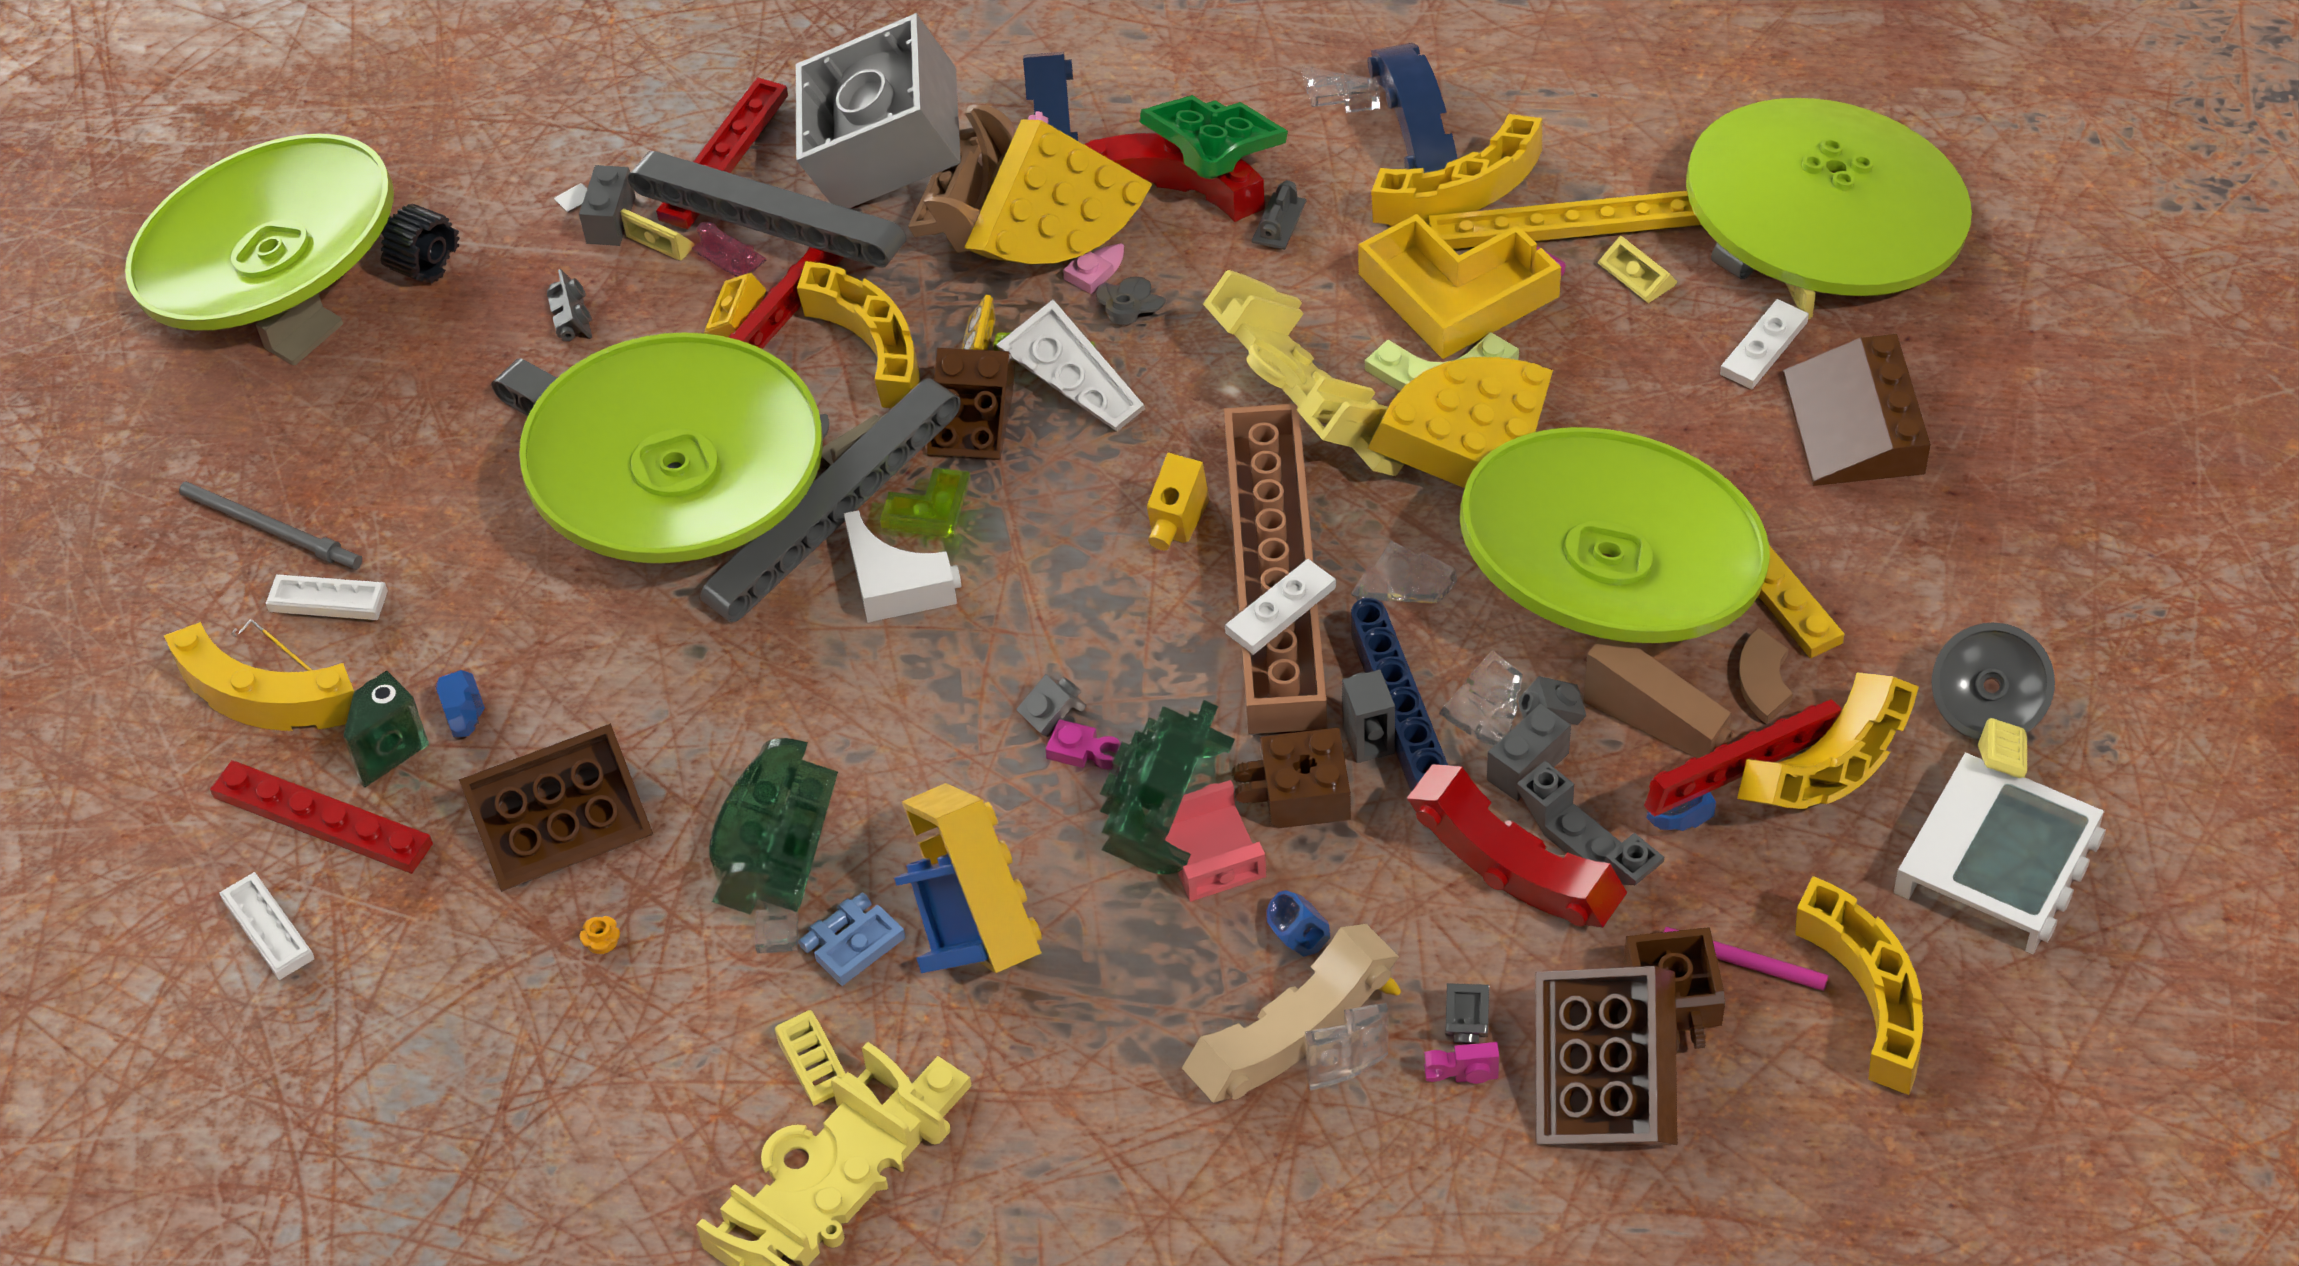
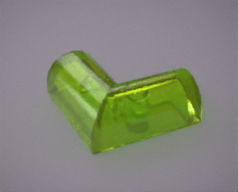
M933 468L925 496L888 492L880 518L882 530L954 538L970 484V472Z

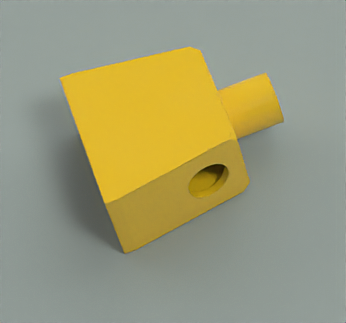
M1167 453L1147 504L1152 531L1148 542L1154 548L1165 551L1169 549L1173 540L1186 543L1191 538L1210 501L1203 462Z

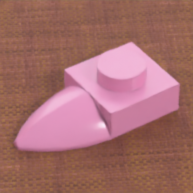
M1122 243L1098 249L1093 253L1089 251L1082 256L1076 257L1063 269L1064 280L1092 295L1099 285L1106 282L1119 268L1123 260L1124 245Z

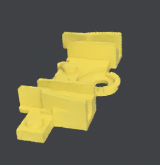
M1227 270L1203 305L1228 333L1234 334L1247 348L1249 355L1246 361L1252 370L1270 384L1282 388L1298 406V413L1323 441L1352 447L1372 471L1396 476L1404 466L1403 463L1367 449L1388 407L1372 400V397L1375 395V391L1372 388L1332 378L1323 370L1318 369L1312 362L1314 360L1313 356L1288 336L1303 316V312L1299 309L1302 302L1297 297L1277 292L1273 287L1256 279ZM1320 422L1326 423V427H1324Z
M867 1042L862 1047L866 1066L863 1073L856 1078L847 1072L842 1079L835 1076L831 1080L838 1108L823 1123V1130L817 1136H814L812 1131L807 1130L806 1125H791L776 1131L766 1141L761 1154L763 1169L765 1172L769 1171L774 1182L770 1186L766 1184L755 1197L734 1184L730 1188L731 1197L720 1208L724 1222L718 1228L704 1219L698 1222L696 1227L703 1249L726 1266H790L781 1259L783 1255L800 1266H809L819 1255V1243L822 1240L828 1247L835 1248L840 1246L844 1241V1232L841 1224L848 1223L876 1191L888 1189L886 1177L880 1175L884 1168L894 1167L903 1172V1161L919 1145L922 1138L935 1145L942 1142L950 1133V1124L943 1117L972 1086L970 1077L937 1056L922 1074L911 1083L909 1077L904 1074L895 1062L877 1047ZM873 1077L894 1091L883 1105L866 1086ZM794 1149H803L808 1153L809 1160L802 1168L791 1169L784 1163L786 1154ZM738 1225L750 1231L759 1239L748 1241L728 1233Z

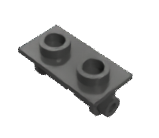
M1286 180L1278 185L1276 193L1273 192L1252 238V243L1286 249L1307 202V199L1298 197L1294 182Z
M560 269L558 270L560 281L552 283L547 290L551 312L555 315L553 316L556 334L563 341L573 340L575 335L583 332L590 339L592 338L589 322L592 321V317L584 305L583 297L586 296L585 290L576 278L571 279Z

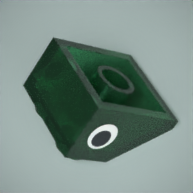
M387 670L354 691L343 737L360 784L366 788L427 747L429 742L414 697Z

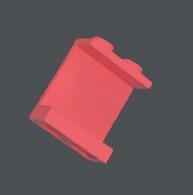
M1231 780L1219 784H1209L1200 790L1182 796H1172L1163 802L1155 804L1157 828L1190 902L1266 877L1264 850L1260 842L1252 843L1235 806L1234 785Z

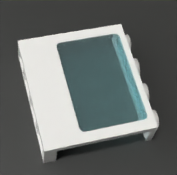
M1965 752L1900 865L1893 893L1909 900L1917 884L1932 889L2030 932L2025 951L2034 954L2041 940L2047 943L2050 940L2058 921L2053 918L2056 911L2064 912L2074 892V889L2070 888L2073 879L2079 882L2082 880L2090 862V859L2086 858L2088 851L2097 852L2104 838L2106 829L2100 827L2104 811L2023 777L2021 779L1987 768L1982 759Z

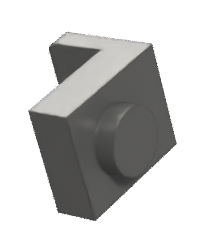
M1045 674L1016 710L1039 733L1048 737L1055 729L1058 720H1062L1072 707L1082 712L1087 705L1078 697L1081 690L1070 680L1062 677L1059 681Z
M1538 676L1518 700L1523 719L1539 704H1542L1571 724L1578 725L1587 716L1578 685Z
M1447 983L1445 1035L1454 1036V1043L1479 1044V1037H1488L1489 985Z

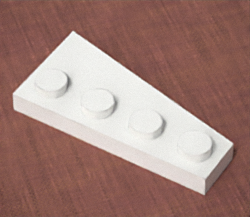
M1051 300L997 344L1000 351H1010L1017 363L1117 432L1145 410V406L1054 300Z

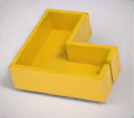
M1418 214L1358 244L1359 275L1442 359L1486 337L1490 332L1493 333L1560 297L1561 266L1542 248L1537 250V243L1518 225L1461 255H1458Z
M947 783L902 801L915 836L936 827L940 831L939 834L917 843L923 858H930L931 864L938 863V857L949 854L989 958L979 963L997 973L1041 954L1037 941L1042 940V935L1035 919L1027 917L1022 904L1027 902V896L1018 878L1013 880L1008 867L1009 864L1013 863L1012 856L1005 841H998L993 826L998 825V821L989 802L984 803L983 799Z

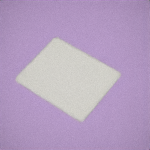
M580 183L556 196L554 199L569 212L583 203L587 188Z

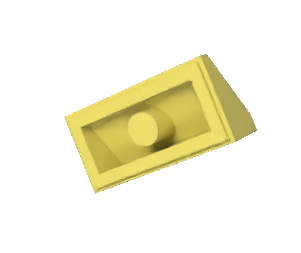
M624 208L620 211L626 237L680 261L695 247V243L669 228Z
M1621 235L1597 262L1647 303L1661 296L1677 283L1670 273Z

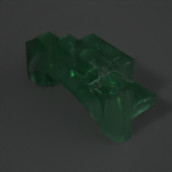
M1203 700L1196 713L1189 710L1186 716L1163 706L1155 719L1147 718L1141 732L1135 731L1129 743L1121 741L1112 760V763L1118 765L1115 774L1111 772L1107 774L1099 792L1100 795L1105 796L1100 812L1108 815L1101 830V833L1107 835L1101 849L1102 851L1156 874H1174L1183 870V866L1187 865L1191 854L1173 846L1165 838L1169 834L1198 758L1213 757L1223 752L1229 753L1235 741L1234 738L1210 728L1218 709L1217 705ZM1142 807L1149 810L1146 816Z
M777 738L767 741L728 793L716 818L709 844V857L716 880L718 881L712 899L713 903L751 915L757 900L794 912L798 911L802 903L838 771L802 760L808 742L789 738Z

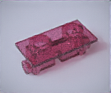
M702 222L697 227L700 242L692 247V251L735 277L753 273L767 261L765 257L754 251L753 246L745 245L726 235L712 222Z

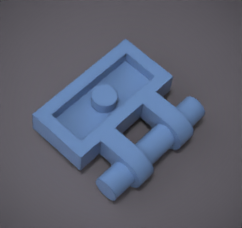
M863 892L852 900L845 899L837 905L838 911L823 922L817 920L808 927L809 932L798 940L800 947L806 953H809L818 945L821 946V948L814 952L816 961L841 986L845 985L906 938L904 929L879 905H876L866 914L863 912L872 905L870 899ZM844 925H850L842 932H840L838 935L835 934V932L842 928Z

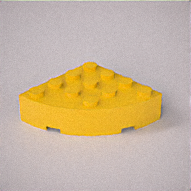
M1021 119L964 248L987 258L1025 264L1058 263L1082 256L1103 245L1126 225L1141 206L1152 183L1042 120Z
M1469 357L1448 361L1428 369L1407 383L1391 401L1367 449L1465 488L1473 469L1492 450L1517 437L1536 432L1553 370L1535 363L1502 357Z

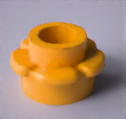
M609 916L588 919L583 924L584 930L579 935L581 943L595 954H605L612 951L620 937V930L616 927L617 922Z

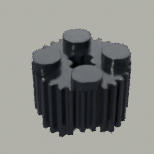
M416 204L403 206L402 210L398 209L397 214H393V217L389 215L387 223L381 232V235L384 237V240L381 241V244H383L381 251H383L380 259L381 264L390 270L422 282L423 280L431 284L434 281L437 282L439 278H443V274L446 271L442 266H446V260L450 258L449 253H455L459 247L457 243L460 239L457 236L459 230L451 227L452 223L449 222L450 219L446 218L445 215Z

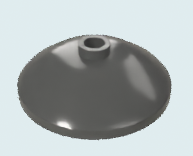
M1992 622L1970 626L1954 635L1944 645L1936 658L1931 684L1935 704L1947 723L1961 734L1979 741L1986 721L1990 718L2021 727L2026 733L2032 730L2043 719L2051 705L2055 691V675L2047 652L2033 636L2018 627ZM1990 679L1997 681L1999 690L1995 693L1987 692L1984 688L1985 681Z

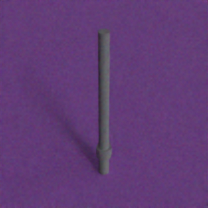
M187 481L183 482L179 488L180 495L313 551L317 558L326 562L333 563L336 561L354 570L360 568L362 564V556L341 548L339 542L330 538L323 537L320 539Z

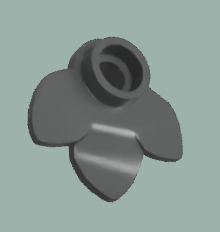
M1137 276L1122 280L1119 286L1103 283L1099 285L1096 292L1097 301L1105 305V311L1109 315L1110 321L1120 325L1134 323L1140 313L1158 311L1166 303V298L1150 294L1151 282Z

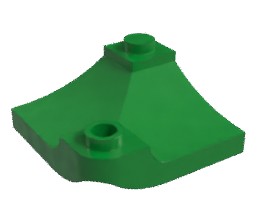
M1193 95L1141 109L1139 120L1141 124L1179 147L1183 153L1184 164L1196 171L1200 177L1214 179L1218 175L1232 172L1238 160L1245 155L1285 144L1288 130L1242 102L1224 106L1216 100L1205 103Z

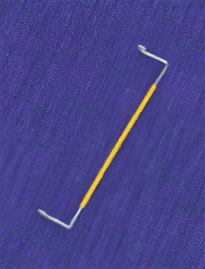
M250 619L246 623V625L239 631V633H241L250 624V622H252L267 637H269L274 643H276L280 648H282L287 654H289L294 660H296L300 665H302L307 671H313L308 665H306L295 654H293L282 643H280L269 632L260 627L253 620ZM236 628L232 632L233 636H237L235 634V632L237 631Z

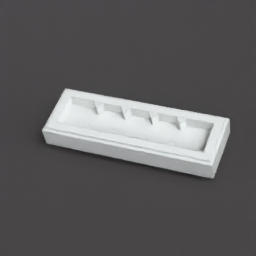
M1776 299L1721 365L1720 375L1753 389L1807 324L1809 313Z
M1307 559L1225 624V633L1254 655L1336 588V579Z
M276 574L266 606L269 612L378 620L388 590L384 582Z
M255 872L219 892L225 905L278 980L315 959L311 949Z

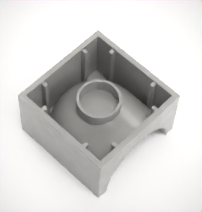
M917 13L796 64V160L832 204L852 208L961 163L956 67Z

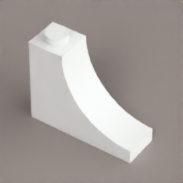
M859 510L844 513L867 623L957 604L955 589L962 587L958 566H950L946 551L939 553H914L894 548L879 540L868 530L861 519Z

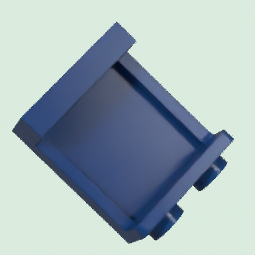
M949 854L938 857V863L931 864L930 858L909 863L906 865L908 872L894 878L896 886L911 883L931 951L917 957L921 973L982 962L989 959Z

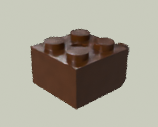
M1339 727L1261 736V760L1238 763L1231 770L1233 780L1241 784L1234 791L1236 801L1243 804L1267 802L1272 826L1288 828L1351 820V792Z
M1710 927L1626 936L1624 968L1657 966L1675 972L1676 1051H1679L1680 1035L1677 1030L1690 1029L1691 1041L1695 1049L1705 1048L1704 1028L1722 1026L1725 1008L1724 988Z

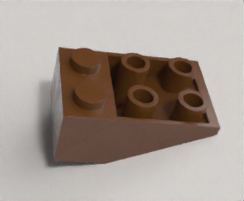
M937 348L934 381L958 396L961 405L954 419L928 442V456L1001 459L1013 396L1016 364L1010 351Z

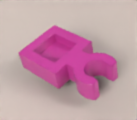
M1059 719L1045 749L1046 759L1084 768L1088 759L1094 761L1099 768L1110 770L1114 766L1113 756L1103 753L1107 751L1119 753L1120 741L1112 736H1104L1097 739L1096 728Z
M1497 1042L1454 1046V1052L1450 1053L1441 1050L1424 1052L1426 1081L1436 1082L1455 1076L1456 1082L1468 1081L1469 1083L1479 1084L1490 1079H1498L1499 1051Z

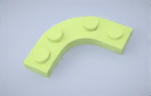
M1490 332L1468 353L1456 360L1469 357H1502L1518 360L1519 349ZM1387 340L1365 359V371L1401 391L1407 383L1422 372L1445 362L1426 361Z

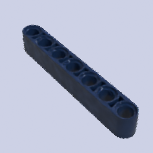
M1363 598L1358 600L1351 609L1352 641L1364 672L1381 670L1394 702L1395 752L1412 792L1432 764L1448 765L1385 606L1377 599Z

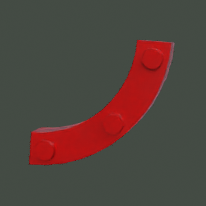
M1157 133L1123 134L1094 139L1084 144L1146 181L1154 183L1157 188L1173 189L1182 192L1195 190L1206 195L1207 201L1219 207L1234 222L1265 209L1264 179L1241 158L1236 163L1232 172L1218 175L1214 179L1200 177L1196 171L1186 166L1180 148Z
M1432 764L1407 797V800L1416 811L1418 821L1429 828L1459 859L1480 874L1487 885L1495 890H1503L1511 896L1548 914L1568 920L1576 926L1588 925L1603 928L1627 894L1626 889L1610 863L1582 858L1568 852L1562 858L1545 850L1547 847L1543 840L1526 831L1514 821H1501L1488 809L1492 802L1475 785L1463 766Z

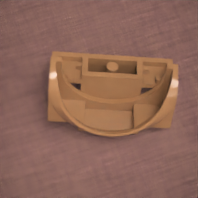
M968 105L965 115L970 121L972 128L959 130L961 163L932 175L908 226L914 237L936 235L944 232L957 253L970 251L964 247L1016 132L1014 125L1004 113L985 105ZM980 153L982 154L983 168L977 160Z

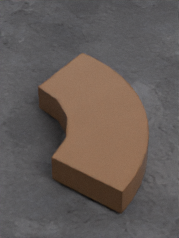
M1758 627L1743 647L1739 663V679L1741 692L1747 705L1759 719L1767 724L1792 702L1793 692L1784 684L1779 671L1781 665L1788 657L1789 649Z

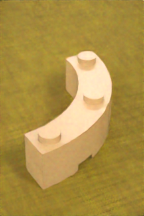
M1367 924L1340 927L1323 953L1311 965L1315 973L1299 989L1296 986L1289 987L1275 1000L1261 1009L1257 1016L1259 1018L1258 1021L1245 1028L1240 1023H1237L1224 1030L1201 1036L1182 1069L1213 1103L1229 1098L1234 1100L1241 1098L1248 1091L1280 1075L1305 1056L1311 1058L1323 1049L1326 1040L1363 1005L1375 990L1387 983L1391 977L1390 969L1399 956Z

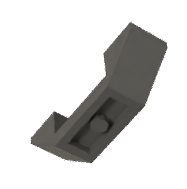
M1547 761L1541 763L1517 783V790L1544 836L1566 854L1568 852L1582 858L1610 863L1623 885H1637L1664 862L1665 857L1637 834L1633 833L1626 840L1620 842L1573 803L1575 784Z

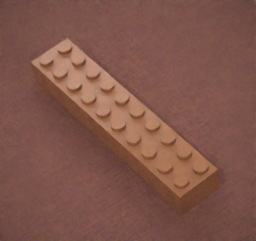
M1296 404L1224 408L1239 613L1305 560L1309 559L1313 562L1300 414L1297 411L1298 406ZM1315 604L1254 655L1242 646L1248 734L1327 729V701L1318 605Z

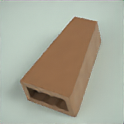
M1599 638L1588 652L1584 703L1697 758L1713 752L1722 744L1729 745L1733 736V731L1729 730L1731 712L1631 642Z

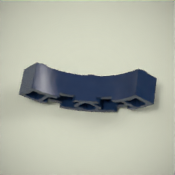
M1415 43L1371 50L1372 57H1368L1367 60L1371 78L1375 77L1376 83L1385 89L1389 109L1394 108L1408 154V156L1404 157L1405 169L1424 168V173L1445 169L1448 162L1456 160L1458 157L1453 134H1445L1440 114L1447 113L1437 80L1426 56L1419 55L1420 50Z
M1064 51L1023 55L1026 100H1033L1034 115L1036 111L1042 112L1043 116L1048 118L1049 125L1078 141V132H1071L1067 80H1073L1072 59L1065 60Z

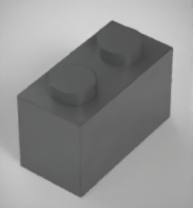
M595 165L579 212L586 244L621 245L625 229L620 211L623 208L631 211L636 198L635 191L630 186L627 178L630 173L629 167Z
M1381 670L1357 673L1352 677L1342 679L1343 729L1356 762L1361 763L1395 754V705Z
M1539 704L1488 751L1487 780L1518 802L1522 797L1516 787L1521 779L1544 761L1555 767L1569 754L1571 724L1542 704Z

